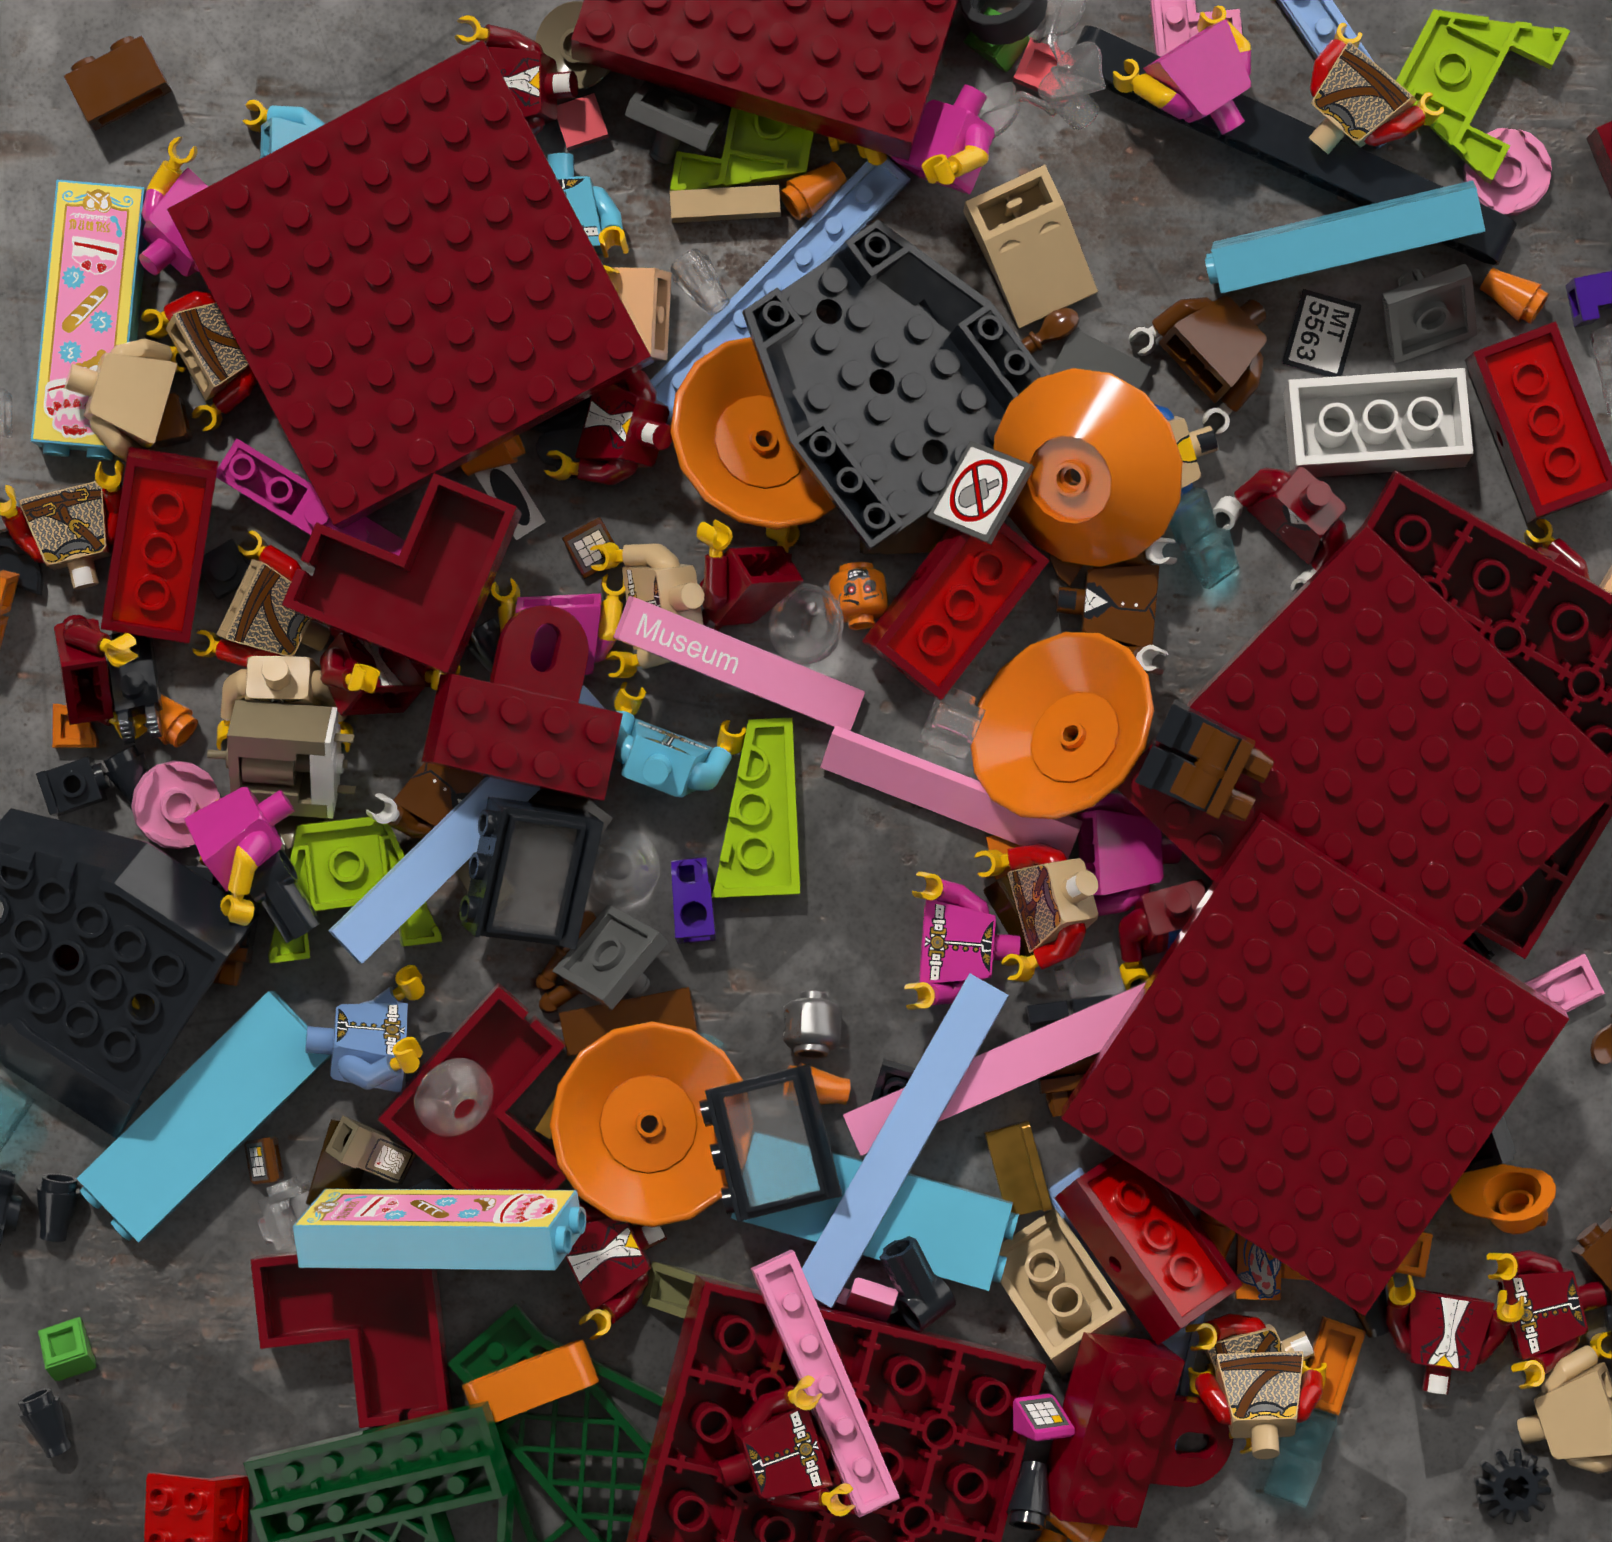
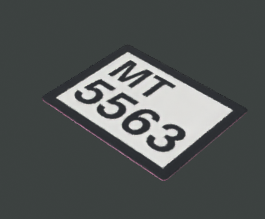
M1303 289L1282 363L1327 377L1342 376L1361 305Z

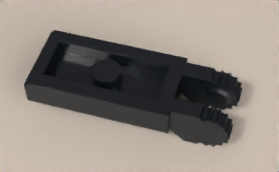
M121 632L109 636L112 641L125 633ZM134 634L131 635L136 639V644L130 647V650L138 654V658L120 667H114L108 660L115 712L118 716L120 732L125 745L135 743L136 730L133 717L146 714V727L152 739L163 736L160 710H163L153 640L152 637Z

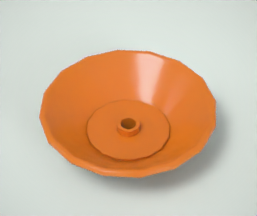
M751 337L726 341L697 360L675 393L670 432L680 469L703 500L737 522L776 530L815 522L834 509L836 506L788 444ZM756 436L765 437L768 440L769 446H760L756 441Z
M1071 368L1037 378L1009 403L994 435V450L1032 464L1035 467L1008 514L1009 517L1031 543L1063 562L1102 567L1136 558L1165 534L1181 501L1183 461L1170 423L1145 392L1112 373ZM1071 469L1076 470L1080 474V482L1072 479Z
M1063 632L1030 644L999 669L979 700L969 738L974 774L991 800L1022 818L1057 820L1095 806L1126 780L1146 748L1154 714L1148 674L1128 647L1101 633ZM1078 733L1077 738L1071 741L1073 737Z
M653 1021L613 1029L579 1052L557 1086L550 1121L557 1164L574 1190H577L578 1196L612 1220L647 1227H657L690 1220L722 1199L721 1188L728 1186L724 1169L717 1171L715 1169L710 1144L718 1142L714 1126L705 1127L699 1101L707 1099L706 1089L743 1079L723 1050L692 1029ZM748 1092L723 1098L741 1170L747 1161L754 1125ZM647 1115L654 1117L656 1120V1128L649 1133L641 1128V1121Z

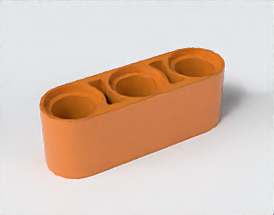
M580 1339L479 1377L462 1385L469 1405L485 1401L489 1402L496 1423L587 1388L599 1382L584 1339Z

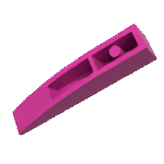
M237 438L217 469V479L311 536L317 522L398 556L400 555L405 540L367 517H363L343 529L334 526L310 482Z

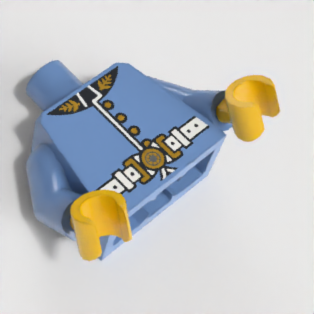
M407 965L397 972L395 976V981L399 986L397 988L390 986L372 1000L360 1004H341L337 1006L334 1028L307 1026L305 1053L331 1055L330 1076L334 1080L353 1083L365 1090L378 1088L401 1092L404 1072H415L420 1063L418 1058L423 1054L416 1038L407 1037L408 1003H403L405 997L408 1000H418L424 994L425 986L421 982L422 975L415 965Z

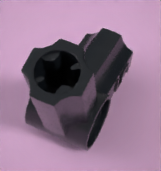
M279 834L283 845L279 851L256 869L249 894L258 904H263L284 940L288 943L306 934L319 925L321 921L297 883L298 875L286 855L284 841Z
M907 1236L900 1240H894L883 1248V1253L879 1258L896 1291H898L894 1307L889 1316L892 1323L911 1327L916 1332H922L956 1306L953 1293L947 1284L933 1273L916 1238Z

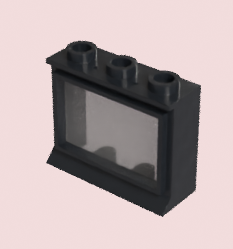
M488 797L486 810H482L478 819L480 839L477 852L472 854L469 861V876L471 880L468 894L462 898L460 903L459 916L462 921L461 925L478 938L484 936L552 944L576 950L604 822L585 809Z
M811 1064L705 1090L707 1099L699 1101L705 1127L714 1126L718 1143L710 1144L711 1154L716 1171L721 1169L725 1171L728 1186L721 1188V1194L726 1213H735L737 1222L842 1197L843 1193L824 1124Z

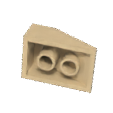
M1055 1208L1014 1234L1012 1240L1007 1239L1002 1242L999 1255L1007 1257L1001 1284L1061 1376L1073 1370L1083 1332L1122 1337L1136 1328L1122 1303L1065 1219H1062Z

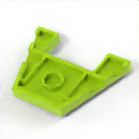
M1433 9L1396 82L1417 100L1412 106H1415L1425 93L1430 92L1433 94V97L1425 104L1426 107L1431 111H1438L1441 107H1444V112L1434 124L1428 126L1485 182L1491 184L1510 145L1470 126L1508 51L1511 50L1551 70L1569 36L1570 30L1555 26L1553 29L1532 26V23L1520 21L1515 23L1489 20V17Z
M731 107L722 158L677 151L670 191L721 188L797 177L805 174L808 170L814 132Z
M369 816L296 825L289 859L298 875L297 883L315 911L354 906L404 857L391 826L387 823H379ZM426 902L399 927L401 946L442 942V935L429 912ZM274 925L268 954L269 963L310 958L308 933L286 943L278 928Z

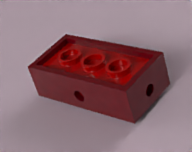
M1556 321L1477 350L1465 359L1527 523L1612 491V465Z
M130 446L126 461L101 629L190 643L219 461Z
M1004 522L991 545L949 528L862 642L927 695L942 700L1050 560Z
M1116 1154L1077 1178L1054 1197L1157 1345H1160L1243 1286L1182 1198Z

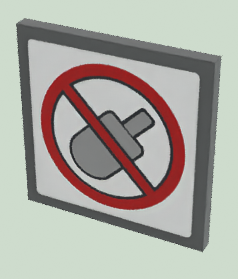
M970 441L927 517L991 545L1035 467L1032 464Z

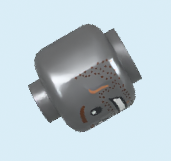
M820 991L801 992L800 999L790 1001L785 1006L783 1040L789 1048L794 1049L793 1054L795 1056L809 1059L825 1058L829 1055L830 1050L835 1049L840 1044L842 1013L840 1007L836 1003L827 1000V994Z

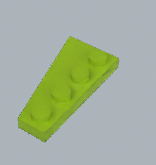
M792 718L748 719L712 898L800 894Z

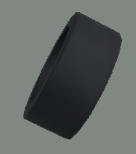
M959 0L962 13L971 32L980 41L992 45L1011 44L1027 37L1038 28L1044 19L1048 4L1047 0H1022L1011 11L1000 15L987 16L980 13L987 0Z

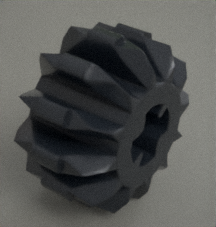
M1512 1447L1509 1459L1507 1460L1503 1451L1497 1449L1493 1452L1497 1462L1495 1466L1486 1460L1480 1462L1481 1468L1488 1472V1476L1474 1477L1475 1485L1487 1488L1476 1496L1477 1502L1480 1504L1490 1503L1487 1514L1492 1518L1499 1516L1503 1511V1521L1506 1524H1513L1516 1512H1518L1524 1522L1531 1521V1514L1528 1507L1532 1505L1541 1512L1545 1509V1505L1536 1498L1538 1494H1551L1549 1486L1538 1483L1545 1479L1549 1472L1544 1467L1534 1469L1537 1465L1538 1457L1532 1453L1522 1460L1521 1449ZM1506 1479L1517 1480L1516 1482L1521 1485L1519 1492L1515 1494L1512 1491H1508V1488L1504 1486Z

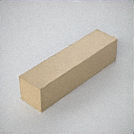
M779 185L670 191L672 223L781 217Z

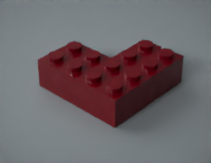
M434 473L399 556L316 522L301 557V560L308 566L315 568L314 573L311 576L302 569H296L282 606L291 612L443 674H455L522 513L514 505Z
M499 982L402 1088V1091L381 1111L378 1120L456 1190H556L566 1179V1176L557 1164L555 1152L508 1109L565 1047V1043L536 1015L528 1021L525 1018L529 1013L528 1008Z
M297 1251L260 1255L250 1259L260 1349L349 1339L359 1428L401 1422L405 1418L404 1409H411L407 1413L408 1420L453 1409L437 1269L299 1268Z

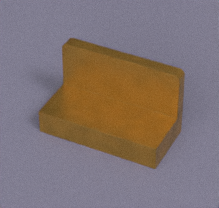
M1025 1121L984 1132L1001 1198L1013 1202L1011 1212L1020 1216L1039 1210H1051L1052 1205L1030 1123Z

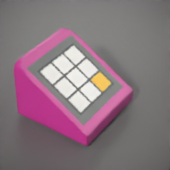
M1041 1394L1014 1399L1013 1431H1016L1018 1434L1034 1441L1072 1437V1435H1075L1074 1426L1053 1395Z

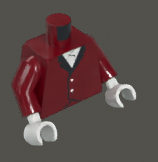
M1301 466L1288 472L1274 468L1260 469L1234 492L1235 497L1225 496L1221 498L1210 514V518H1213L1218 512L1226 513L1230 518L1222 530L1228 531L1232 529L1241 516L1243 507H1246L1249 513L1308 565L1311 564L1312 569L1305 570L1292 582L1290 586L1292 592L1301 583L1305 584L1349 539L1346 525L1342 521L1347 511L1345 503L1332 493L1327 483L1319 481Z

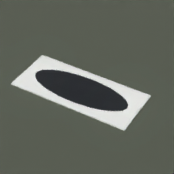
M510 464L474 473L487 495L516 506L522 513L513 534L516 540L546 522Z

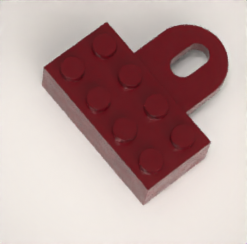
M540 605L528 607L512 616L502 629L490 682L456 674H440L421 762L589 800L604 801L623 713L579 703L589 655L587 636L579 621L566 610L556 606ZM543 624H548L556 631L557 641L551 666L546 671L540 672L532 666L530 658L537 629Z
M1083 1332L1062 1406L1075 1428V1435L1053 1439L1046 1462L1048 1465L1047 1477L1050 1512L1060 1521L1137 1528L1149 1484L1178 1487L1197 1486L1214 1477L1227 1462L1234 1438L1230 1439L1228 1425L1219 1423L1201 1398L1175 1395L1185 1361L1163 1343L1157 1345L1154 1340ZM1187 1432L1209 1434L1207 1445L1198 1452L1175 1450V1444L1177 1439Z

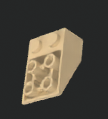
M1046 165L965 201L963 213L1018 329L1048 316L1055 310L1066 308L1098 293L1064 203Z

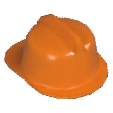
M1502 1164L1463 1173L1451 1190L1450 1195L1454 1204L1463 1212L1490 1219L1494 1226L1502 1232L1515 1235L1527 1233L1538 1226H1546L1548 1221L1547 1209L1555 1199L1556 1185L1552 1177L1542 1170Z

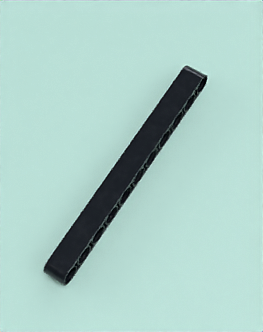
M1088 25L1083 27L1066 64V68L1070 72L1091 83L1361 207L1443 187L1343 140H1340L1333 150L1327 154L1308 138L1316 129L1315 127L1243 94L1238 95L1232 100L1245 122L1226 134H1221L1210 114L1191 123L1184 119H1178L1135 94L1134 91L1128 93L1120 92L1113 84V71H1117L1122 76H1130L1124 70L1125 60H1135L1139 66V75L1146 74L1143 68L1160 58V56L1097 27ZM1480 204L1485 232L1439 243L1483 263L1497 266L1500 264L1517 227V223L1510 217Z

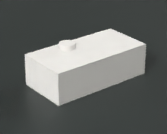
M1465 368L1288 380L1284 390L1283 400L1290 471L1301 466L1314 477L1384 473L1394 472V470L1413 471L1466 467L1473 455Z

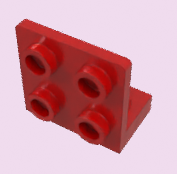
M157 1472L148 1473L146 1477L144 1542H247L248 1476L235 1474L200 1478Z

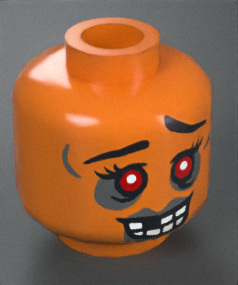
M852 562L839 567V572L833 575L829 582L832 614L837 620L848 623L850 629L863 630L872 628L875 625V620L879 619L889 607L886 578L881 571L874 569L872 563Z

